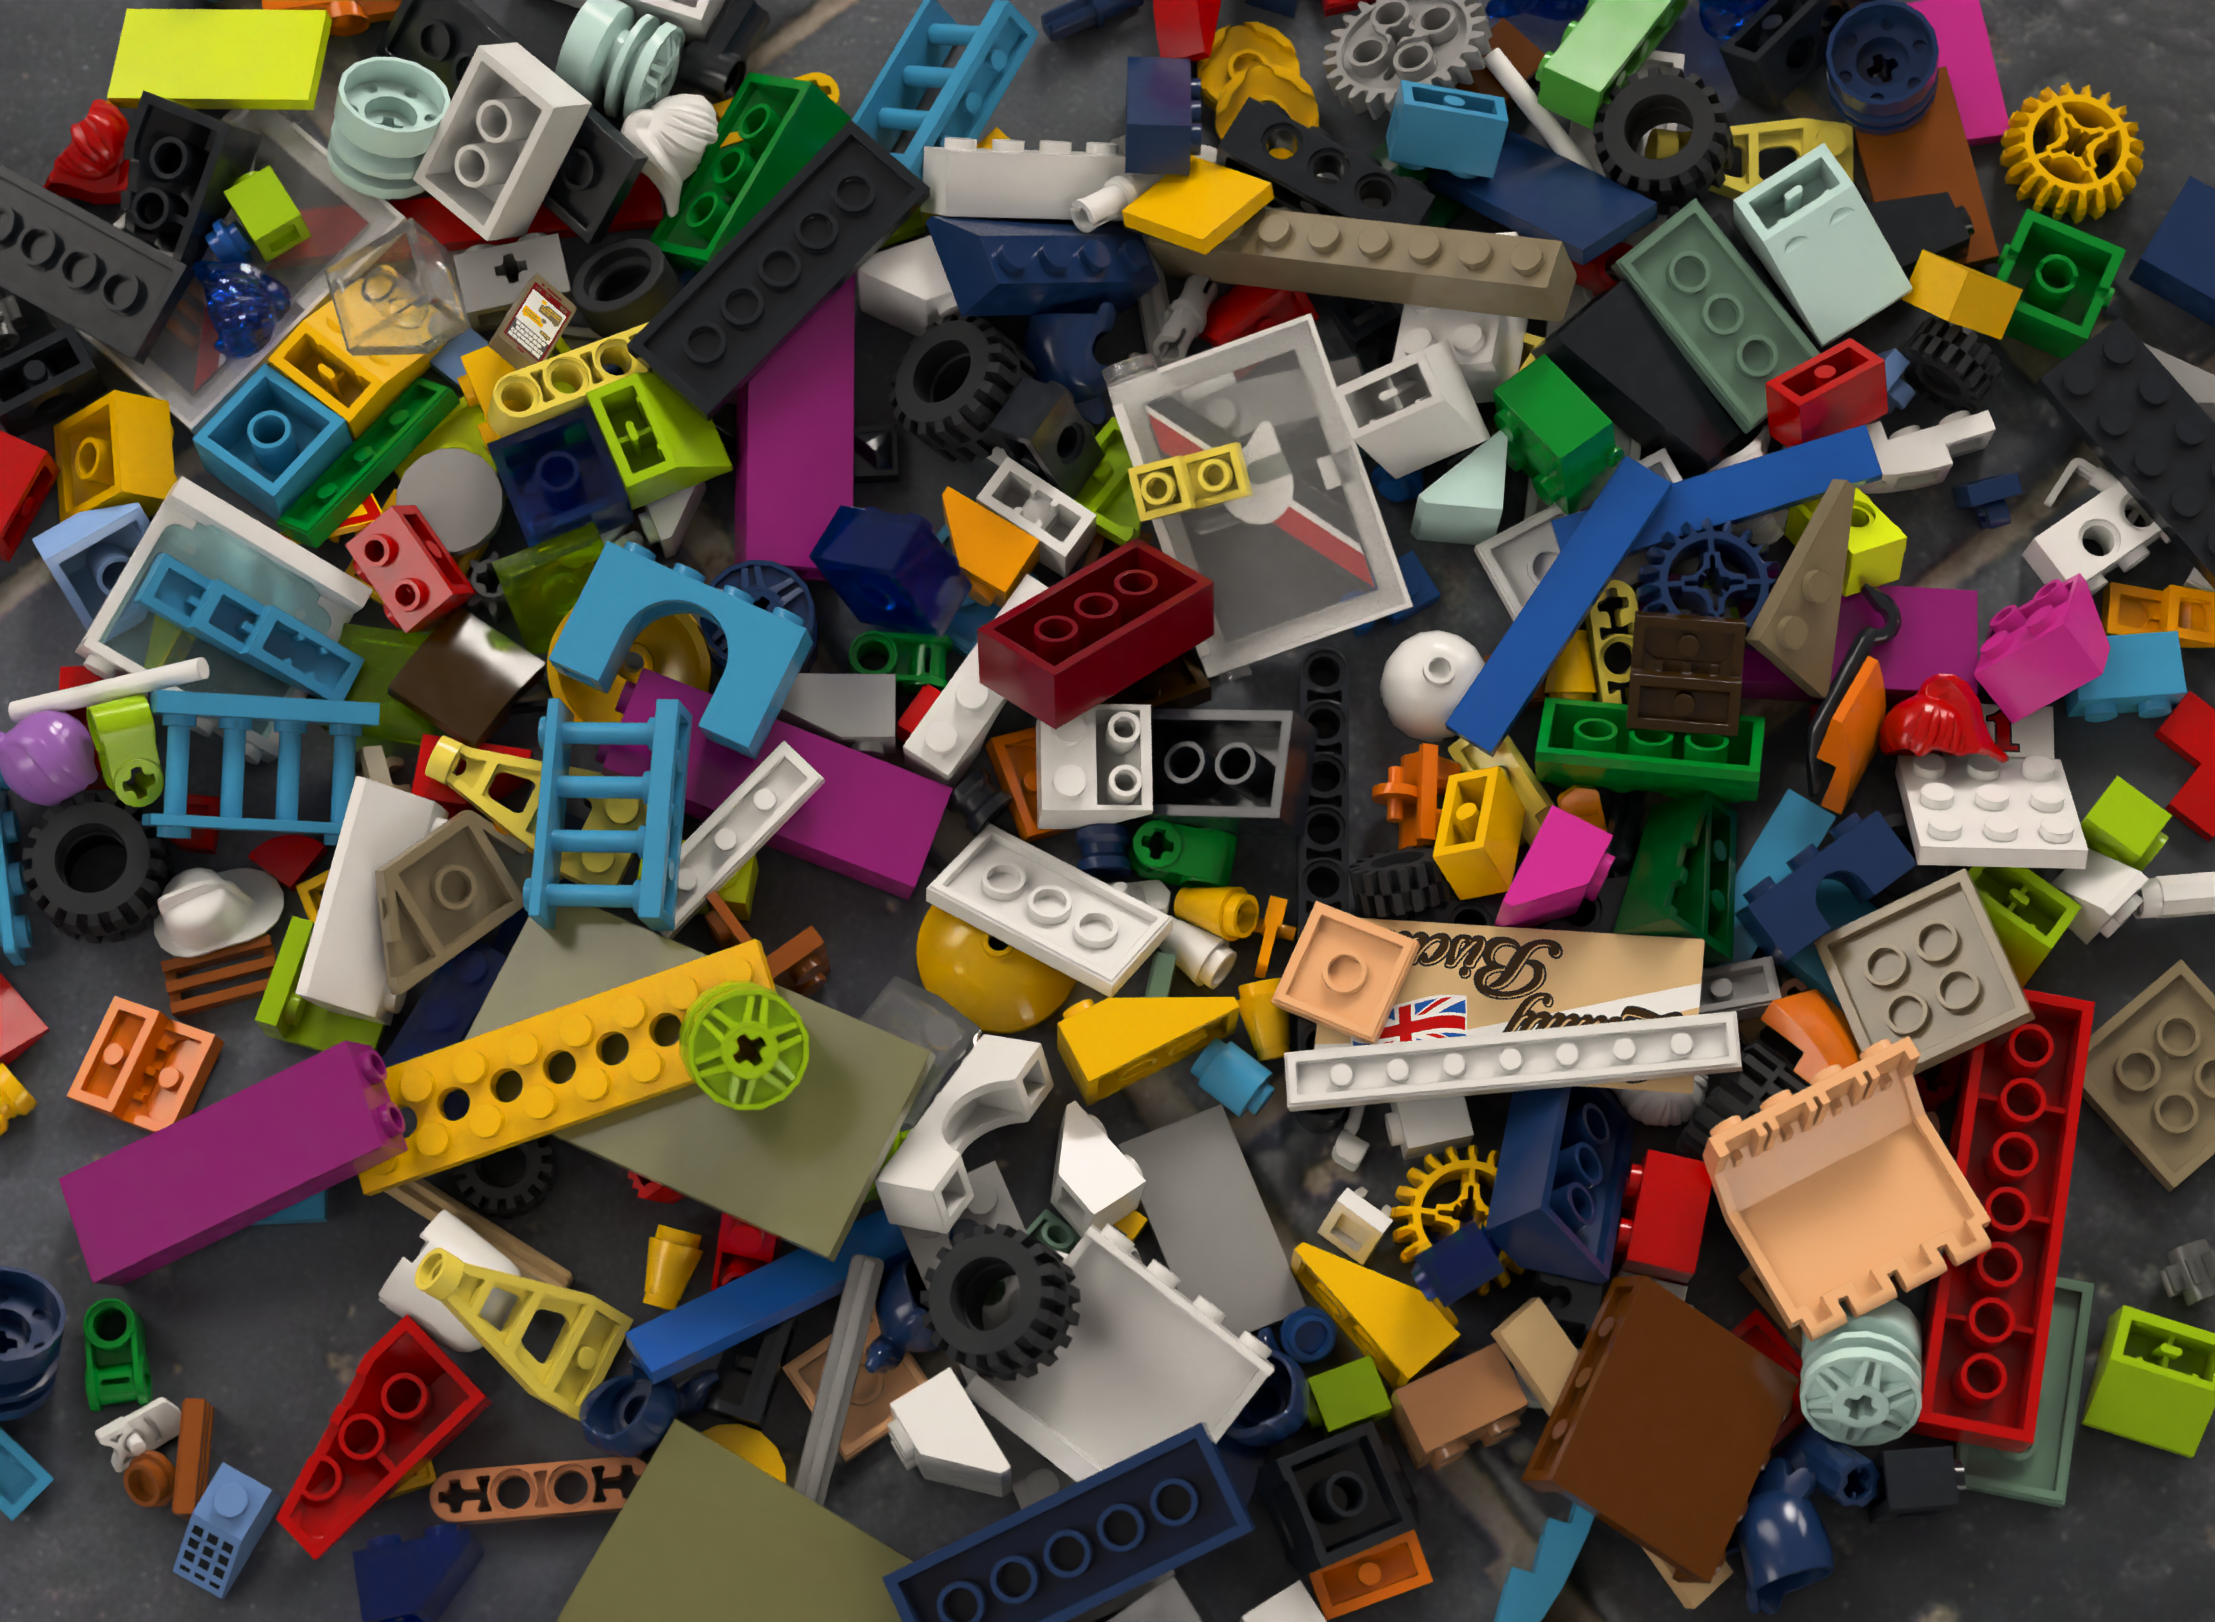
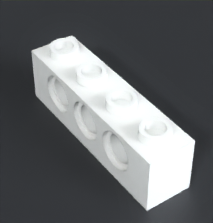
M2117 481L2035 537L2022 556L2045 585L2056 579L2064 582L2080 573L2086 580L2091 596H2093L2108 583L2104 577L2106 574L2118 566L2124 573L2129 571L2150 554L2146 548L2160 537L2166 544L2171 542V540L2124 486ZM2125 510H2139L2146 527L2132 525L2125 516ZM2082 539H2092L2098 542L2103 549L2104 556H2094L2087 552L2083 546Z

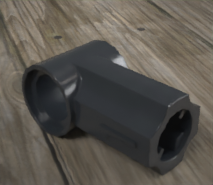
M727 0L709 28L703 40L694 39L685 49L678 68V80L680 83L723 101L734 98L746 75V61L770 23L768 12L761 8L755 0Z

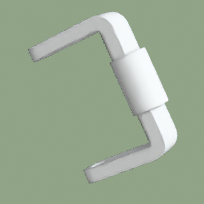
M2075 458L2069 463L2043 504L2051 508L2073 472L2089 480V485L2101 492L2118 480L2100 466L2097 468L2082 458ZM2133 509L2127 517V520L2132 525L2140 511Z

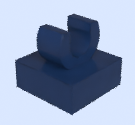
M2018 472L2001 473L1951 487L1956 508L1975 506L1980 529H1993L2011 524L2009 509L2004 498L2023 493Z

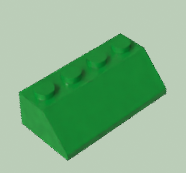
M749 72L718 123V140L716 143L706 146L701 162L697 165V170L684 180L680 193L678 213L674 217H670L666 211L663 220L660 221L649 241L660 247L667 261L683 271L689 268L699 273L852 118L813 82ZM738 131L739 136L743 139V141L720 147L729 133Z
M1545 697L1535 753L1537 781L1552 782L1556 786L1566 788L1574 784L1606 787L1611 791L1619 793L1633 790L1659 792L1672 798H1681L1707 790L1726 803H1738L1743 800L1757 802L1765 717L1739 715L1738 736L1626 728L1627 704Z

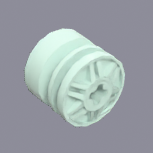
M587 0L569 28L560 51L555 74L590 101L593 108L605 97L604 108L606 115L615 119H620L623 116L625 121L635 110L650 109L668 96L683 55L684 30L668 22L661 25L660 19L650 14L644 15L635 24L634 7L618 0Z
M371 57L354 63L342 73L338 86L334 109L335 118L331 127L330 141L327 149V158L331 171L348 187L361 194L380 199H405L422 193L425 189L415 182L413 177L451 102L446 85L434 72L418 63L396 57Z
M1895 1299L1858 1318L1852 1315L1843 1301L1839 1304L1845 1312L1848 1320L1847 1324L1812 1342L1802 1330L1801 1356L1803 1365L1800 1374L1802 1413L1815 1430L1833 1441L1853 1446L1880 1445L1900 1438L1915 1425L1921 1412V1369L1923 1367L1921 1324L1908 1307Z

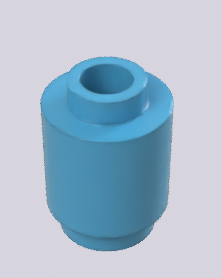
M1217 1037L1203 1050L1190 1070V1073L1199 1079L1198 1086L1239 1118L1248 1110L1256 1116L1268 1103L1276 1090L1269 1084L1274 1073L1232 1041L1225 1044Z

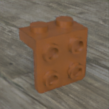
M715 890L705 896L709 913L704 916V919L711 928L708 931L709 935L720 951L752 940ZM812 925L766 957L774 984L807 998L824 986L827 981L825 976L831 972L825 942Z

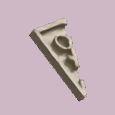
M1832 479L1745 638L1749 644L1810 697L1826 698L1829 693L1855 487L1848 480Z

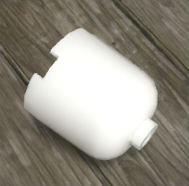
M444 1209L420 1234L419 1237L426 1242L421 1248L418 1257L413 1263L405 1257L400 1260L378 1294L380 1298L378 1300L401 1318L408 1314L429 1337L454 1352L469 1353L482 1348L483 1345L441 1301L416 1287L415 1274L420 1262L431 1250L443 1248L465 1263L521 1276V1274L509 1258L458 1217L453 1216ZM493 1287L480 1314L485 1320L501 1331L518 1298L514 1294Z

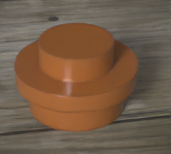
M146 1450L131 1460L129 1467L124 1473L123 1481L126 1492L136 1504L142 1507H162L173 1500L176 1469L161 1453Z

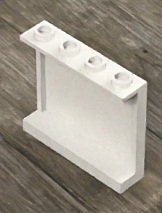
M1108 1223L1102 1231L1091 1225L1063 1262L1072 1268L1076 1279L1069 1284L1080 1289L1081 1302L1072 1304V1310L1080 1313L1078 1326L1069 1325L1066 1335L1073 1339L1068 1348L1065 1349L1059 1345L1054 1351L1058 1360L1050 1367L1042 1363L1037 1364L1039 1374L1029 1378L1017 1373L1016 1381H1003L995 1376L991 1379L977 1373L964 1390L971 1400L1076 1482L1201 1422H1206L1215 1443H1217L1265 1379L1275 1370V1366L1266 1360L1272 1353L1269 1347L1246 1330L1239 1338L1221 1325V1322L1227 1316L1225 1313L1200 1294L1194 1302L1190 1301L1175 1289L1181 1281L1175 1274L1155 1259L1148 1266H1145L1129 1253L1135 1244Z

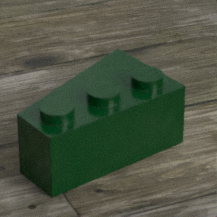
M1707 790L1651 806L1613 934L1703 939L1705 941L1703 968L1733 961L1737 812Z

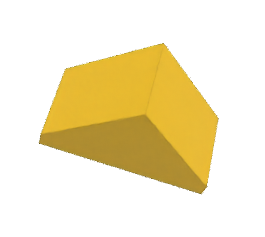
M1922 249L1909 280L1913 291L1902 297V300L1948 322L2002 340L2023 289Z

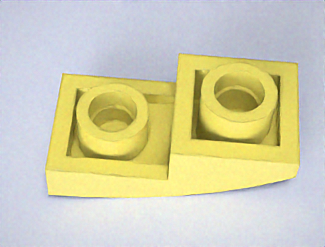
M1238 442L1185 456L1178 455L1127 469L1140 522L1253 496L1241 444Z

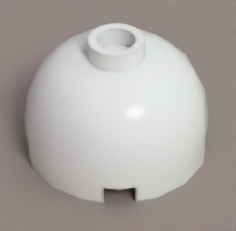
M1441 630L1419 632L1401 642L1386 661L1380 684L1381 699L1383 698V704L1388 711L1387 715L1393 725L1411 738L1430 743L1441 742L1444 738L1454 737L1456 734L1447 730L1445 723L1485 665L1477 649L1461 636Z

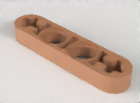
M608 1457L453 1470L442 1474L435 1480L430 1490L429 1499L432 1509L441 1520L450 1525L459 1526L617 1513L621 1511L627 1501L623 1492L617 1488L603 1489L607 1500L596 1503L598 1484L593 1472L595 1470H604L603 1480L611 1482L623 1479V1470L632 1469L636 1478L640 1479L647 1464L638 1458ZM568 1473H578L584 1476L588 1485L584 1498L575 1504H564L558 1500L555 1492L558 1480ZM514 1477L522 1478L529 1484L530 1497L522 1507L507 1509L499 1502V1488L507 1479ZM490 1479L487 1497L492 1508L491 1511L482 1512L483 1502L481 1500L463 1502L462 1512L453 1513V1509L449 1504L442 1503V1496L451 1494L452 1484L460 1483L462 1489L467 1493L483 1492L479 1483L480 1480Z

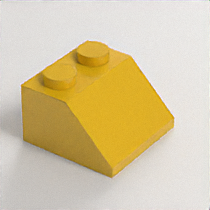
M113 390L54 425L56 464L61 470L57 477L60 523L78 512L137 502L142 507L147 518L157 513L172 485L177 481L174 473L172 448L174 430L170 421L169 401Z

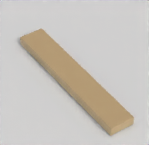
M1536 1297L1527 1300L1491 1332V1335L1550 1417L1579 1352L1541 1298ZM1643 1548L1685 1609H1696L1734 1573L1725 1560L1719 1572L1713 1576L1710 1584L1678 1583L1672 1579L1676 1568Z

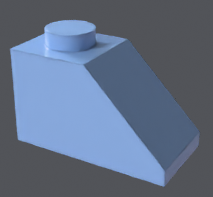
M138 502L78 512L32 539L87 631L150 525L149 519ZM158 554L153 557L104 643L145 620L148 610L134 603L133 600Z

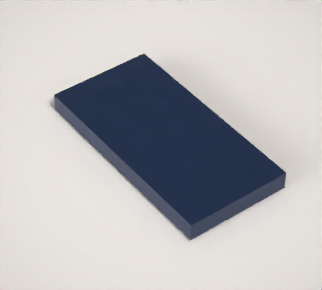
M1509 129L1506 130L1494 178L1477 176L1473 179H1464L1441 169H1433L1429 172L1430 188L1526 237L1562 241L1569 258L1582 266L1657 219V202L1570 159L1560 156Z

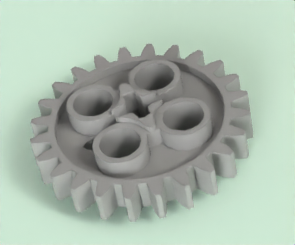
M1377 0L1373 5L1361 1L1358 3L1361 12L1358 16L1344 15L1342 17L1346 29L1331 31L1335 43L1324 47L1328 59L1323 61V66L1334 96H1338L1341 105L1344 108L1352 105L1355 115L1358 116L1369 110L1372 119L1377 120L1386 110H1389L1390 115H1392L1400 80L1455 89L1458 83L1472 85L1474 80L1470 70L1485 68L1482 55L1489 54L1492 51L1488 39L1492 38L1493 34L1481 2L1477 3L1476 0Z

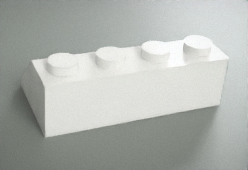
M356 776L295 994L329 1012L388 1026L391 1025L393 1014H398L404 1005L407 991L402 995H392L388 988L375 871L448 821L449 812L435 801L368 778Z

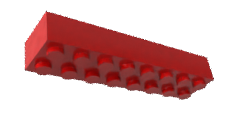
M2023 988L2022 990L2036 1019L1963 1052L1949 1153L1991 1219L1989 1225L1984 1228V1231L1990 1239L1992 1248L1958 1266H1954L1950 1262L1944 1250L1939 1251L1947 1266V1272L1929 1281L1922 1328V1409L1915 1425L1907 1431L2019 1454L2034 1443L2095 1002Z

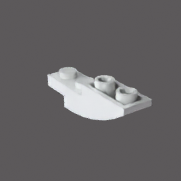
M1968 410L1958 411L1943 418L1939 422L1940 425L1923 430L1918 425L1902 428L1894 432L1889 437V440L1881 421L1866 425L1883 475L1882 480L1857 488L1863 494L1890 493L1918 489L1944 482L1953 465L1951 458L1986 448L1996 430L1989 410L1973 415Z

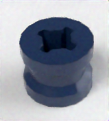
M1094 824L1076 830V845L1082 851V858L1077 862V869L1101 881L1121 879L1132 873L1131 860L1125 856V846L1130 842V829L1120 824Z

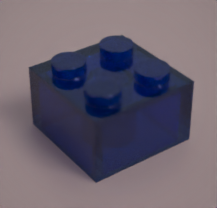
M589 404L487 444L495 470L533 561L634 522L629 498Z
M840 505L809 555L810 559L857 620L865 624L942 637L973 586L959 568L958 559L945 549L934 534L935 529L933 525L924 517L914 513L900 515L883 512L872 506H867L863 509Z

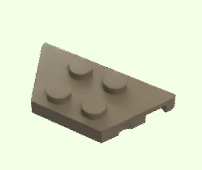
M465 810L459 812L375 871L387 982L392 995H402L524 907L523 886L525 880L532 877L534 854L526 850L527 845L511 835L499 833L491 822L474 811ZM560 874V877H559V881H561L562 879L565 878V877L562 876L561 874Z

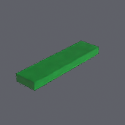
M417 377L279 517L275 523L284 536L317 549L460 403L453 389Z

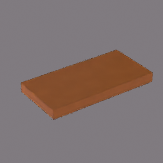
M1947 67L1938 68V86L1935 101L1921 121L1904 132L1885 136L1861 133L1853 128V137L1871 203L1948 192L1955 207L1961 205L1965 207L1974 227V235L1970 236L1968 256L1954 262L1972 269L1997 263L1999 253Z

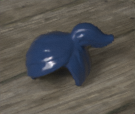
M912 1258L896 1265L884 1277L879 1287L875 1307L881 1334L871 1342L865 1353L867 1357L865 1368L870 1373L885 1374L888 1371L894 1370L903 1360L905 1353L909 1351H943L937 1348L930 1339L934 1332L924 1327L922 1315L929 1312V1308L920 1304L921 1291H927Z
M1263 1327L1259 1329L1257 1339L1272 1350V1353L1266 1360L1275 1366V1370L1265 1379L1224 1434L1235 1439L1238 1443L1247 1446L1271 1447L1279 1445L1297 1435L1309 1417V1384L1301 1367L1292 1358L1282 1353L1275 1341L1272 1329Z
M631 1358L629 1363L632 1365L633 1375L613 1377L599 1384L587 1395L580 1405L579 1419L586 1441L598 1450H604L619 1458H638L661 1443L674 1419H689L703 1410L708 1390L719 1380L718 1372L715 1369L700 1371L675 1385L670 1376L653 1385L637 1359Z

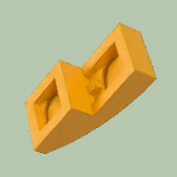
M2110 582L2103 589L2101 623L2106 636L2178 631L2179 643L2182 648H2215V592L2171 584L2163 591Z

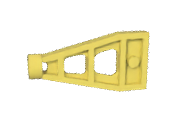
M1808 118L1730 126L1734 147L1742 150V177L1736 178L1725 175L1726 180L1720 189L1711 185L1709 191L1734 200L1764 181L1759 176V152L1762 150L1787 147L1796 152L1797 160L1823 143L1826 144L1854 183L1853 127L1846 123ZM1653 128L1647 139L1645 158L1663 159L1678 153L1688 143L1692 131L1679 132Z
M443 735L431 753L425 775L448 785L506 833L527 845V849L534 854L542 761L471 748ZM461 760L466 761V770L461 775L456 776L455 773ZM575 767L569 768V776H604L601 775V772ZM509 773L528 779L535 784L536 787L523 812H512L489 796L488 791L497 774ZM586 798L591 803L592 810L582 830L638 831L640 825H646L647 805L644 804L643 799ZM562 852L560 874L577 884L620 885L635 853Z
M443 1248L431 1250L422 1259L415 1274L416 1287L441 1301L528 1394L580 1421V1405L587 1395L603 1382L626 1336L625 1333L628 1332L633 1322L632 1318L591 1294L465 1263ZM493 1287L514 1294L518 1298L501 1331L485 1320L480 1314ZM540 1309L560 1313L566 1319L545 1363H539L525 1349L521 1341L535 1312Z

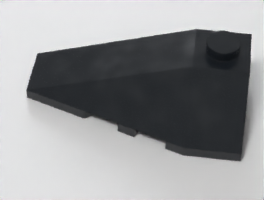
M143 90L125 139L124 159L129 160L127 191L121 192L120 209L126 210L124 232L196 270L209 248L205 236L214 230L212 224L219 218L226 219L232 208L224 191L231 188L242 175L250 172L262 136Z

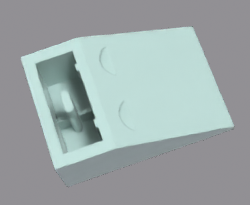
M1825 143L1733 200V223L1822 348L1913 291V287L1856 186Z

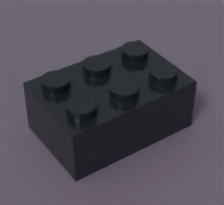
M1151 708L1152 814L1134 819L1142 825L1151 820H1163L1194 828L1217 829L1230 834L1304 836L1318 729L1295 711Z

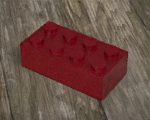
M1135 538L978 628L979 683L1056 730L1214 636V581L1141 539Z

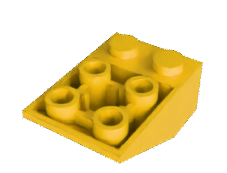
M381 265L305 318L268 358L272 369L345 419L354 442L417 377H421L431 366V359L462 325L385 266Z

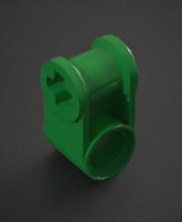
M875 630L866 631L858 635L851 643L848 672L849 674H895L896 695L916 697L922 687L927 684L942 692L949 683L946 681L947 653L953 649V640L947 635L933 632L894 633ZM867 654H877L883 657L887 664L880 670L870 671L863 668L859 660ZM925 659L930 660L929 672H925Z
M1151 820L1144 823L1136 831L1128 851V858L1131 860L1132 871L1144 880H1160L1164 884L1188 888L1229 887L1238 839L1228 832L1217 829L1194 828L1163 820ZM1150 842L1160 844V853H1162L1160 859L1150 858V849L1148 848Z
M105 1298L95 1302L89 1307L83 1322L87 1362L85 1367V1385L91 1411L93 1413L102 1412L105 1405L138 1401L141 1406L149 1404L153 1400V1385L150 1364L147 1358L143 1318L135 1309L118 1299ZM123 1313L127 1320L124 1334L116 1340L105 1341L102 1335L104 1321L110 1315Z

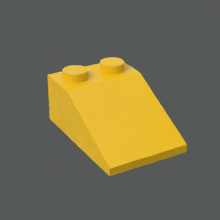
M1235 997L1106 998L1096 1004L1092 999H1086L1063 1012L1064 1020L1057 1023V1050L1088 1107L1206 1048L1216 1037L1222 1040L1234 1034L1240 1006Z
M1302 1242L1294 1249L1290 1263L1293 1276L1332 1318L1334 1323L1364 1357L1372 1355L1378 1373L1393 1390L1426 1376L1452 1353L1460 1337V1333L1455 1329L1459 1321L1441 1299L1436 1297L1431 1302L1418 1289L1305 1242Z

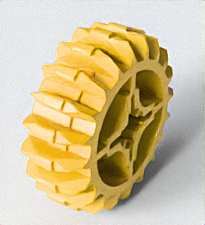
M2068 82L2061 86L2058 95L2047 86L2040 92L2038 100L2029 96V98L2024 100L2020 108L2021 111L2017 110L2011 115L2008 121L2010 128L2004 131L2001 138V146L2005 149L2000 156V166L2010 168L2005 176L2006 184L2021 185L2016 193L2017 201L2031 197L2035 200L2033 211L2039 213L2043 210L2044 206L2052 209V218L2056 221L2062 218L2064 212H2069L2072 220L2077 224L2083 220L2086 212L2097 220L2103 216L2106 207L2114 211V209L2121 205L2124 199L2123 196L2131 194L2136 185L2135 177H2138L2143 169V160L2138 157H2140L2144 150V141L2134 138L2139 130L2138 122H2123L2127 114L2126 105L2114 110L2108 106L2111 100L2110 92L2101 96L2099 100L2091 97L2090 84L2083 87L2079 95L2074 94ZM2046 128L2049 134L2047 139L2048 145L2042 153L2035 154L2033 135L2039 130ZM2107 152L2110 159V173L2098 180L2095 174L2097 168L2095 161L2098 160L2100 154Z
M1469 1145L1465 1160L1460 1161L1455 1147H1446L1444 1151L1445 1165H1442L1432 1153L1426 1155L1423 1162L1428 1175L1420 1169L1411 1167L1406 1177L1415 1188L1398 1186L1395 1197L1408 1206L1393 1207L1390 1215L1392 1220L1407 1224L1393 1231V1242L1404 1243L1411 1241L1412 1243L1401 1252V1261L1408 1263L1419 1257L1422 1262L1417 1267L1414 1276L1418 1280H1422L1430 1270L1437 1273L1438 1276L1433 1286L1435 1291L1441 1292L1448 1279L1455 1280V1295L1457 1297L1465 1296L1468 1281H1474L1475 1289L1479 1296H1485L1489 1292L1488 1276H1491L1496 1285L1503 1289L1510 1283L1509 1274L1505 1267L1519 1275H1522L1526 1270L1519 1267L1503 1250L1488 1260L1472 1263L1476 1241L1489 1237L1485 1232L1489 1207L1484 1204L1480 1197V1184L1478 1182L1493 1190L1497 1173L1495 1166L1500 1155L1499 1152L1492 1150L1485 1163L1477 1161L1479 1151L1476 1145ZM1461 1180V1188L1456 1201L1450 1204H1437L1435 1209L1422 1208L1423 1201L1435 1188L1450 1181ZM1469 1198L1468 1211H1471V1220L1480 1222L1482 1227L1475 1223L1466 1244H1464L1465 1231L1462 1230V1222L1453 1219L1452 1215L1458 1219L1461 1210H1463ZM1422 1225L1431 1226V1231L1442 1233L1451 1240L1455 1260L1441 1254L1430 1243Z

